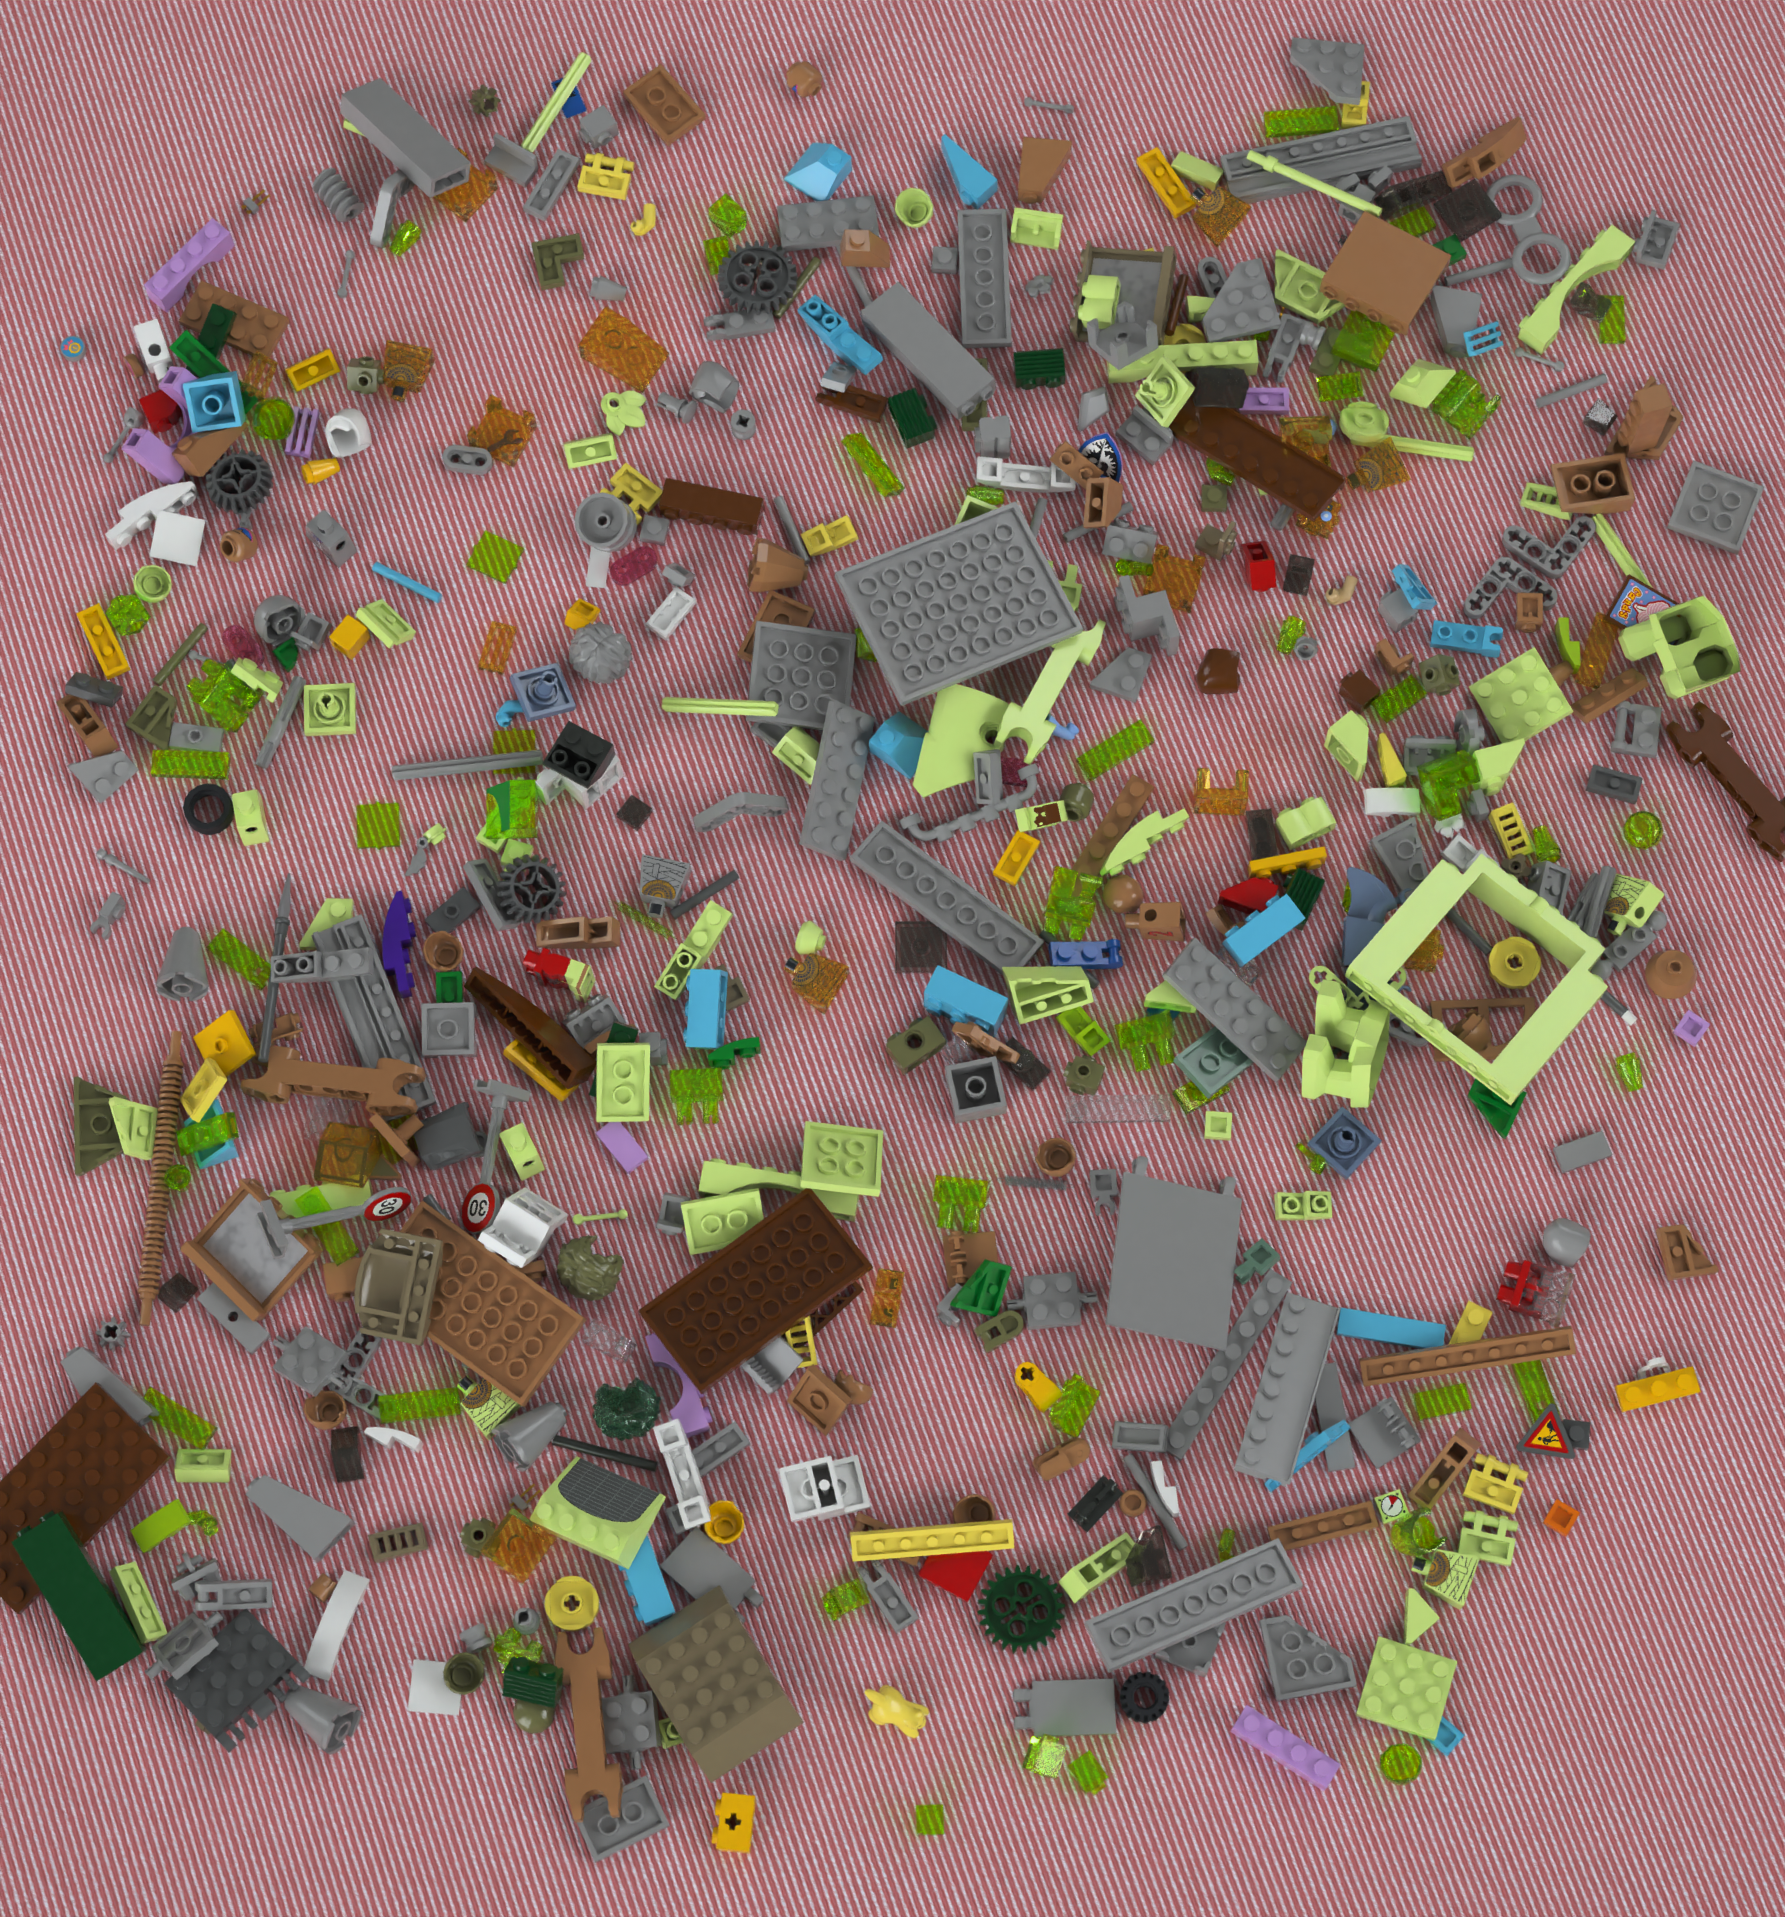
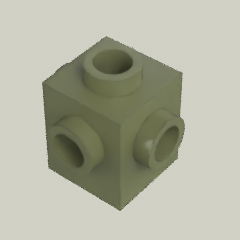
M363 356L359 359L351 358L347 366V390L359 391L361 394L377 392L380 385L384 384L385 369H381V360H374L373 357Z
M1437 654L1419 663L1422 676L1421 681L1425 692L1444 696L1451 693V689L1460 686L1459 671L1455 665L1454 657Z
M1082 1055V1057L1075 1056L1073 1063L1068 1061L1063 1076L1067 1077L1066 1086L1070 1087L1069 1090L1076 1094L1084 1095L1086 1093L1095 1097L1104 1075L1105 1066L1096 1063L1097 1061L1092 1057Z
M483 1517L480 1521L473 1518L471 1523L467 1522L460 1533V1537L463 1538L461 1543L466 1548L465 1552L478 1559L480 1555L488 1559L491 1553L494 1554L501 1541L499 1538L500 1533L495 1529L496 1524ZM478 1531L484 1533V1537L481 1540H475Z

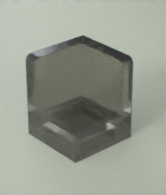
M1581 282L1569 302L1576 313L1598 323L1602 322L1612 305L1610 299L1596 294L1592 287L1584 282Z
M1290 554L1283 591L1307 596L1315 559Z

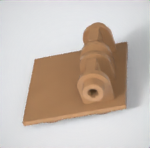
M953 1231L950 1233L951 1235L942 1236L948 1288H953L957 1283L963 1287L985 1259L998 1262L995 1231L961 1234V1231Z

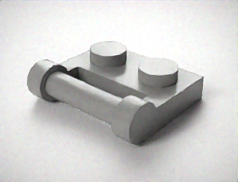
M1623 701L1616 705L1617 719L1614 741L1611 742V751L1620 754L1656 758L1662 708L1632 704L1628 701ZM1627 714L1634 715L1631 744L1624 742Z

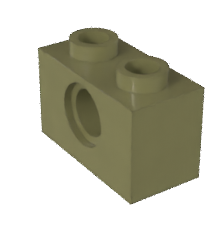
M928 1015L924 1019L919 1017L910 1023L909 1029L902 1034L896 1032L890 1036L886 1044V1052L904 1076L946 1048V1039ZM912 1039H918L922 1044L918 1048H911L907 1043Z

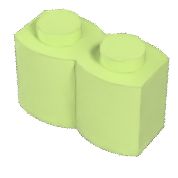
M1089 275L1087 282L1083 283L1082 296L1085 299L1083 305L1079 306L1078 318L1082 320L1084 328H1087V322L1095 318L1098 319L1099 329H1105L1115 323L1121 285L1118 277Z
M1309 797L1301 802L1299 808L1293 810L1292 808H1286L1278 814L1275 826L1289 850L1298 848L1312 839L1323 836L1335 829L1336 821L1322 797L1316 799Z

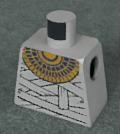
M642 854L640 898L642 902L650 903L648 916L662 918L665 906L672 908L678 906L691 875L690 863Z

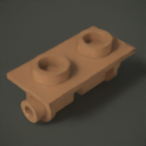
M1066 440L1063 444L1060 443L1055 453L1049 459L1085 490L1087 479L1099 478L1104 473Z
M289 1012L275 1018L277 1028H274L272 1031L270 1046L275 1045L274 1040L283 1037L285 1041L300 1037L299 1032L303 1031L304 1027H297V1023L301 1022L298 1013L293 1014ZM263 1022L253 1024V1028L248 1029L251 1039L255 1037L257 1039V1042L253 1043V1047L260 1046Z

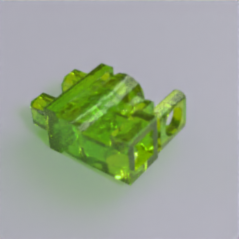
M1461 369L1458 373L1456 372L1443 390L1431 402L1433 405L1432 412L1436 415L1439 414L1440 417L1470 440L1500 406L1501 397L1495 395L1487 403L1485 401L1486 395L1480 393V383Z
M208 658L201 666V670L208 675L206 680L203 682L198 677H194L186 688L193 695L192 700L213 716L222 728L227 732L237 733L249 717L247 712L252 711L264 693L244 686L243 680L231 673L232 668L229 665L221 664ZM235 695L244 701L239 706L230 697Z
M1054 866L1043 917H1046L1044 931L1058 934L1061 921L1070 923L1067 937L1081 941L1086 928H1090L1091 919L1096 907V902L1092 898L1096 889L1102 885L1103 878L1080 872L1078 878L1082 884L1080 896L1074 897L1072 894L1078 871Z

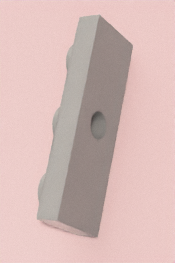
M214 1282L196 1298L251 1355L271 1337L257 1321L253 1322ZM233 1315H238V1319L236 1321H230Z

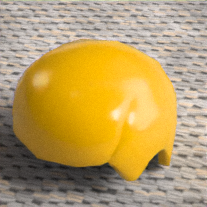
M718 1500L709 1506L711 1521L704 1523L707 1535L713 1541L721 1544H730L739 1539L744 1530L743 1513L738 1510L732 1501Z

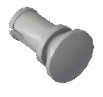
M662 392L657 400L658 407L675 413V416L682 418V422L685 424L692 420L697 409L696 401L691 400L688 403V400H680L666 392Z
M520 1608L515 1613L513 1625L520 1634L531 1635L538 1630L540 1617L531 1608Z

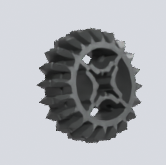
M241 449L239 454L232 450L229 456L223 454V459L221 461L217 460L215 467H211L208 470L210 474L205 475L207 481L206 490L211 501L219 509L223 508L227 513L232 510L236 515L240 509L246 514L249 507L256 510V504H264V497H270L269 489L273 488V474L269 464L264 461L262 456H256L252 450L246 453L245 450Z
M526 854L522 857V860L519 857L513 859V864L508 863L505 866L507 871L500 873V877L505 881L497 882V886L503 888L502 891L497 893V896L505 897V900L500 904L502 907L509 905L508 915L516 912L515 920L518 921L524 916V923L528 924L533 919L534 923L538 924L541 922V918L546 921L550 919V914H557L558 910L556 907L563 906L564 903L560 897L566 896V892L560 890V888L564 887L566 882H559L558 878L563 873L558 872L555 874L553 870L556 869L557 864L554 863L547 866L548 858L545 857L540 862L539 855L535 854L531 859ZM530 869L525 881L514 882L521 870ZM540 874L546 879L548 886L542 883ZM531 884L533 885L532 888L535 887L537 891L533 894L530 893L527 887ZM515 893L522 896L523 904L517 899ZM549 896L542 908L534 909V904L537 903L538 897Z

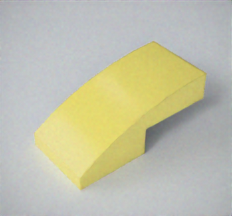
M1362 81L1360 105L1343 104L1341 129L1366 125L1370 82Z
M848 515L826 526L822 523L800 534L811 557L833 551L859 539Z

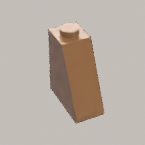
M1023 137L1018 201H1023L1027 204L1043 202L1071 157L1072 141Z

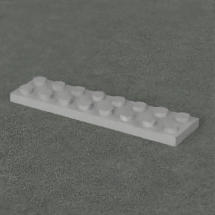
M881 821L850 856V861L1002 975V967H1025L1044 944L1041 938L884 821Z
M1279 1538L1091 1618L1085 1621L1084 1625L1108 1673L1296 1592L1302 1589L1303 1583Z

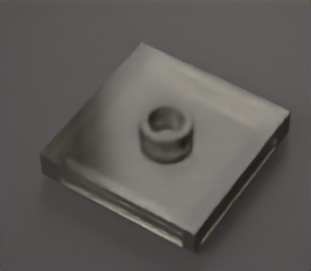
M1473 179L1433 204L1436 212L1451 232L1455 234L1460 243L1502 218L1501 212L1476 179Z
M895 921V973H934L937 965L947 969L946 932L931 921Z

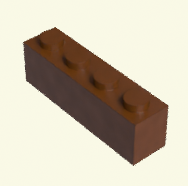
M666 478L659 508L660 515L670 520H677L679 518L688 520V522L694 525H702L703 523L712 525L718 530L731 529L736 530L742 535H758L764 511V498Z

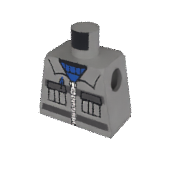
M322 510L305 526L306 536L338 568L357 552L348 532L327 511ZM337 545H343L340 549L336 550Z

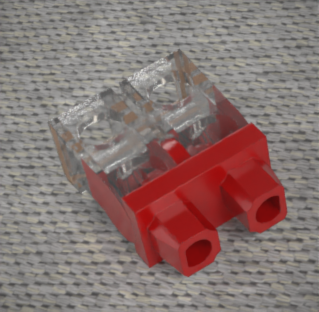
M1524 1260L1522 1264L1508 1261L1503 1277L1516 1280L1517 1282L1515 1288L1501 1284L1496 1300L1509 1305L1508 1310L1517 1311L1523 1315L1535 1317L1559 1328L1576 1274L1531 1263L1527 1260Z

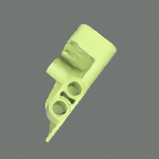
M958 684L937 692L929 730L925 733L913 782V787L923 798L946 788L975 780L973 753L998 749L993 744L988 743L987 739L997 736L998 726L1009 706L1007 702L982 691ZM1004 742V744L1002 745V747L999 749V750H1000V753L1003 751V749H1004V747H1005V742Z

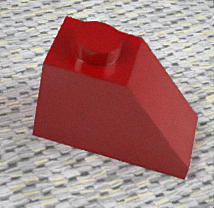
M158 390L138 399L154 434L166 432L172 426L177 425L182 410L164 391Z
M1266 541L1241 544L1246 578L1251 590L1265 592L1270 588L1277 587L1275 560Z
M1253 877L1222 890L1219 895L1218 904L1248 915L1256 910L1261 913L1268 908L1265 903L1276 896L1279 886L1275 885L1268 878L1261 877L1259 879Z

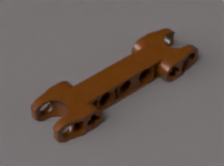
M1697 702L1693 705L1691 711L1700 725V730L1688 732L1678 723L1672 721L1665 729L1669 739L1673 743L1676 752L1689 766L1695 767L1700 762L1703 763L1752 819V822L1746 826L1751 838L1761 849L1768 852L1779 862L1785 860V845L1780 838V833L1785 831V797L1778 801L1727 743L1733 738V732L1722 717L1702 702Z

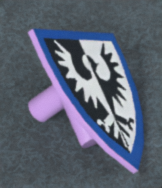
M1106 432L1086 440L1079 447L1078 451L1104 472L1100 476L1101 478L1110 477L1120 482L1123 467L1121 453L1110 434Z

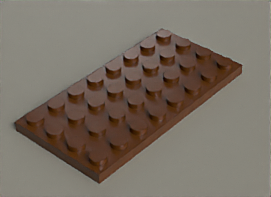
M806 1188L639 1309L638 1312L699 1393L703 1394L873 1269V1266L814 1191Z
M95 1383L0 1481V1597L16 1614H21L42 1593L11 1543L18 1538L16 1533L28 1525L32 1529L41 1524L39 1518L52 1510L55 1514L63 1511L82 1544L86 1547L171 1458L99 1383Z

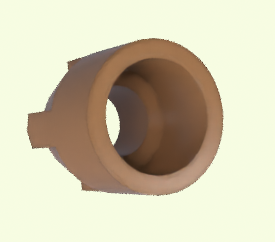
M322 1573L308 1588V1591L322 1603H325L332 1595L336 1583L326 1574Z

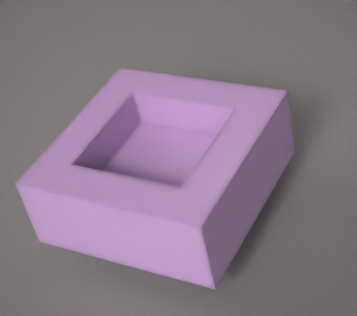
M1688 1009L1673 1033L1695 1047L1710 1026V1023Z

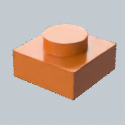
M1556 1499L1542 1523L1566 1537L1580 1512Z

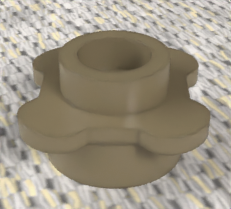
M1517 854L1512 859H1504L1501 863L1506 873L1514 875L1518 880L1528 877L1531 873V869L1525 863L1526 857L1523 854Z

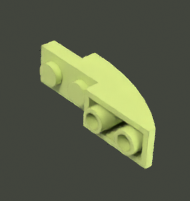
M1185 808L1162 819L1157 810L1137 823L1110 852L1099 872L1100 875L1104 876L1110 873L1111 876H1114L1125 869L1124 865L1130 862L1136 865L1146 859L1145 854L1151 849L1150 845L1163 839L1162 834L1168 831L1174 834L1185 827L1184 823L1189 818Z
M710 900L684 943L679 945L654 987L677 1000L687 988L686 980L688 975H690V969L702 968L722 938L720 936L734 914Z

